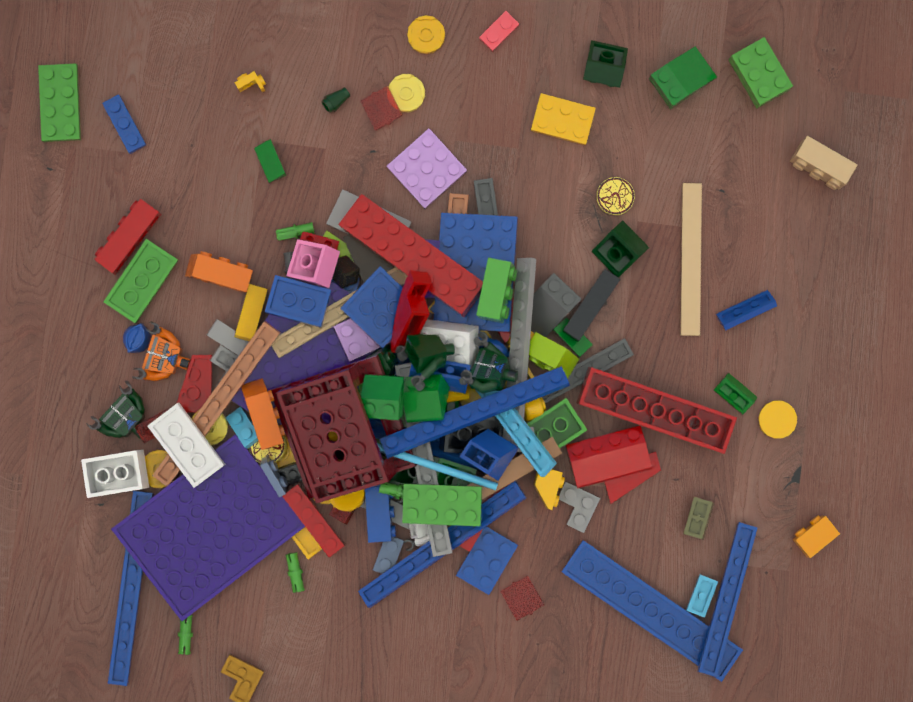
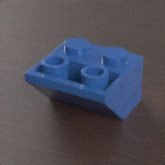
M487 429L472 438L459 457L499 481L519 447Z

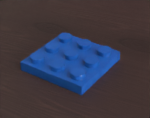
M379 266L340 309L376 344L384 348L392 339L395 314L403 287Z

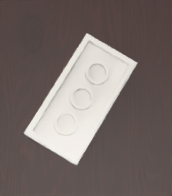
M179 402L148 425V428L193 488L226 465Z

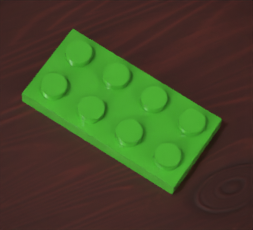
M38 65L41 141L81 140L78 65Z
M145 239L104 300V303L136 324L179 260L148 239Z
M404 484L402 523L481 526L482 487Z

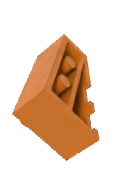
M203 251L200 254H191L185 277H193L207 283L210 282L236 291L247 292L253 270L248 269V265L237 262V265L230 263L229 259L219 257L217 260L211 258L212 254Z
M263 378L243 384L241 389L261 450L283 444L282 436H285L282 424L278 425L276 420L280 416L277 407L273 408L271 404L274 401L272 391H267Z

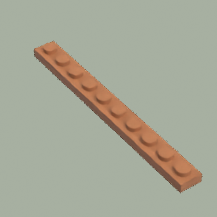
M264 321L193 418V422L204 436L208 434L281 332L268 322ZM167 454L152 476L165 486H168L181 470L169 454Z

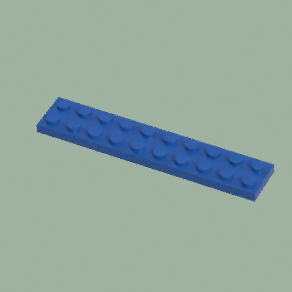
M582 540L561 572L699 666L709 626ZM728 639L718 676L715 677L721 682L743 651V649Z

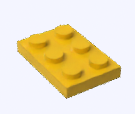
M541 93L531 131L586 145L596 108Z

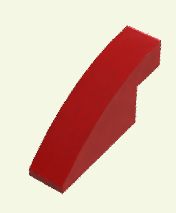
M410 270L405 280L393 325L392 353H396V347L400 345L405 346L407 335L420 334L430 315L425 300V295L431 285L428 272Z

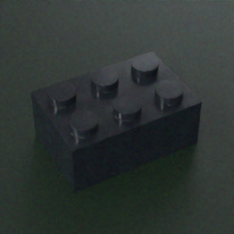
M496 416L490 417L440 437L439 449L443 452L462 453L472 438L487 429L503 437V426Z

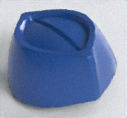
M135 324L125 330L123 343L128 353L143 352L149 347L151 334L146 331L147 328L144 324Z

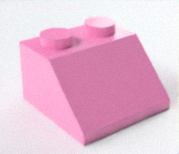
M297 239L286 276L312 285L329 288L340 251L327 245Z

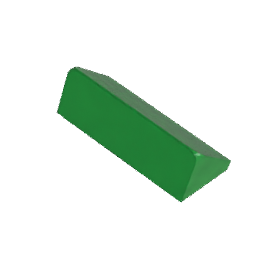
M271 139L254 148L269 183L287 176Z
M566 317L553 331L578 357H581L593 344L584 335L577 342L565 334L563 330L570 321Z
M727 373L714 389L717 394L742 415L757 399L755 394L730 373Z

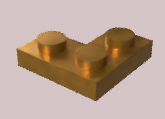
M229 654L221 670V673L237 680L229 699L235 702H249L264 673L263 670Z

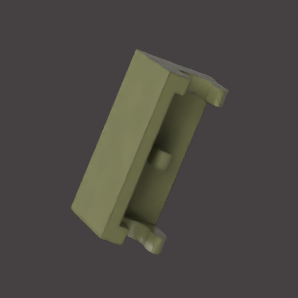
M694 497L683 534L704 540L714 506L713 502Z

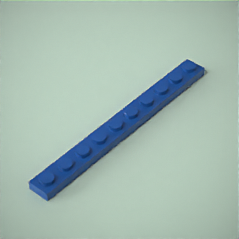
M561 366L448 411L444 414L443 420L423 421L380 438V441L388 459L566 388L570 384Z
M516 481L482 504L481 526L451 525L448 527L452 550L527 498ZM429 541L358 592L367 607L371 608L445 555L433 557Z
M133 491L130 514L153 497V493ZM125 549L108 684L128 686L143 576V570L127 549Z

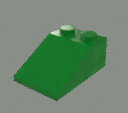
M695 46L650 75L649 80L671 110L716 79L717 76Z

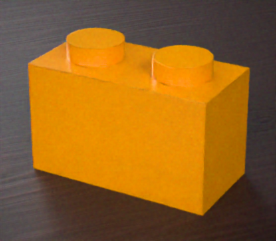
M817 515L810 521V526L806 529L802 527L795 533L796 537L793 541L807 558L813 557L840 535L826 516L822 515L820 517Z

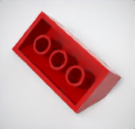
M641 426L566 445L567 456L577 488L652 469Z

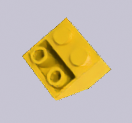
M551 469L545 477H540L536 472L533 485L547 509L552 510L553 506L557 507L560 496L557 495L558 488L563 487L565 477H562L563 472Z

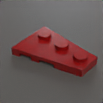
M192 355L177 403L179 402L187 413H195L200 410L212 394L213 363L210 359L213 355Z
M656 452L649 453L652 469L604 481L610 504L661 471Z

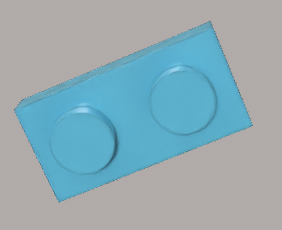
M240 406L226 417L246 449L258 441L253 423L244 408Z
M699 574L686 611L705 618L718 581Z

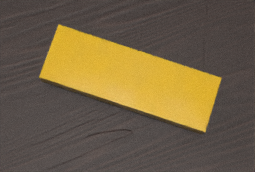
M249 284L234 337L246 341L252 339L257 330L268 289Z

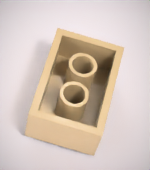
M806 136L800 142L790 159L793 167L800 171L804 169L810 173V177L815 180H823L826 182L825 185L833 190H839L844 187L857 167L856 163L809 136Z

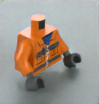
M152 321L149 322L154 325V329L152 331L146 329V331L153 335L142 368L133 369L139 371V376H132V378L159 381L169 378L171 374H175L177 367L187 370L191 359L181 356L183 349L180 348L179 340L172 332L159 327L158 324Z

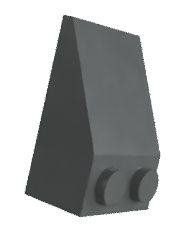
M555 273L540 286L533 296L531 331L534 334L537 332L544 337H547L581 301V298Z

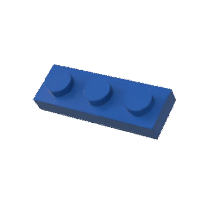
M118 94L103 102L102 104L128 153L131 154L146 146L121 96Z
M766 290L716 315L726 331L777 307V303L770 292Z

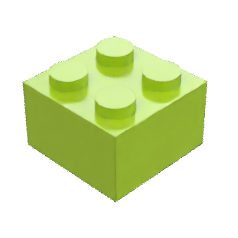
M535 332L530 341L529 360L535 363L537 367L548 371L562 366L567 379L569 378L579 358L567 348Z

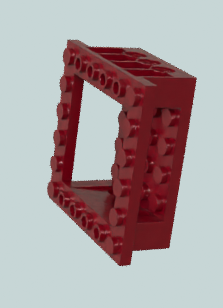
M378 355L271 389L275 406L277 407L309 499L314 497L316 504L389 482L397 472L416 467L417 465L396 457L387 459L386 454L381 455L357 387L364 382L365 374L385 375ZM323 413H328L331 416L330 423L323 421ZM401 418L399 420L381 419L386 436L404 429ZM329 432H335L338 436V440H330L328 436ZM412 449L405 451L406 453L414 455ZM336 450H341L344 453L345 457L343 460L335 456Z

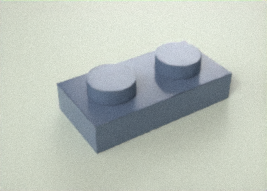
M269 456L262 458L260 466L279 497L285 495L288 482L277 471L279 470L277 463L271 460Z
M393 537V541L383 542L373 571L383 574L395 566L404 540Z

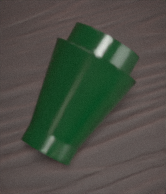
M343 87L336 92L324 96L321 102L324 108L331 113L336 112L351 96L348 90Z

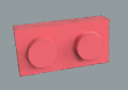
M505 11L479 39L493 52L519 26V23Z

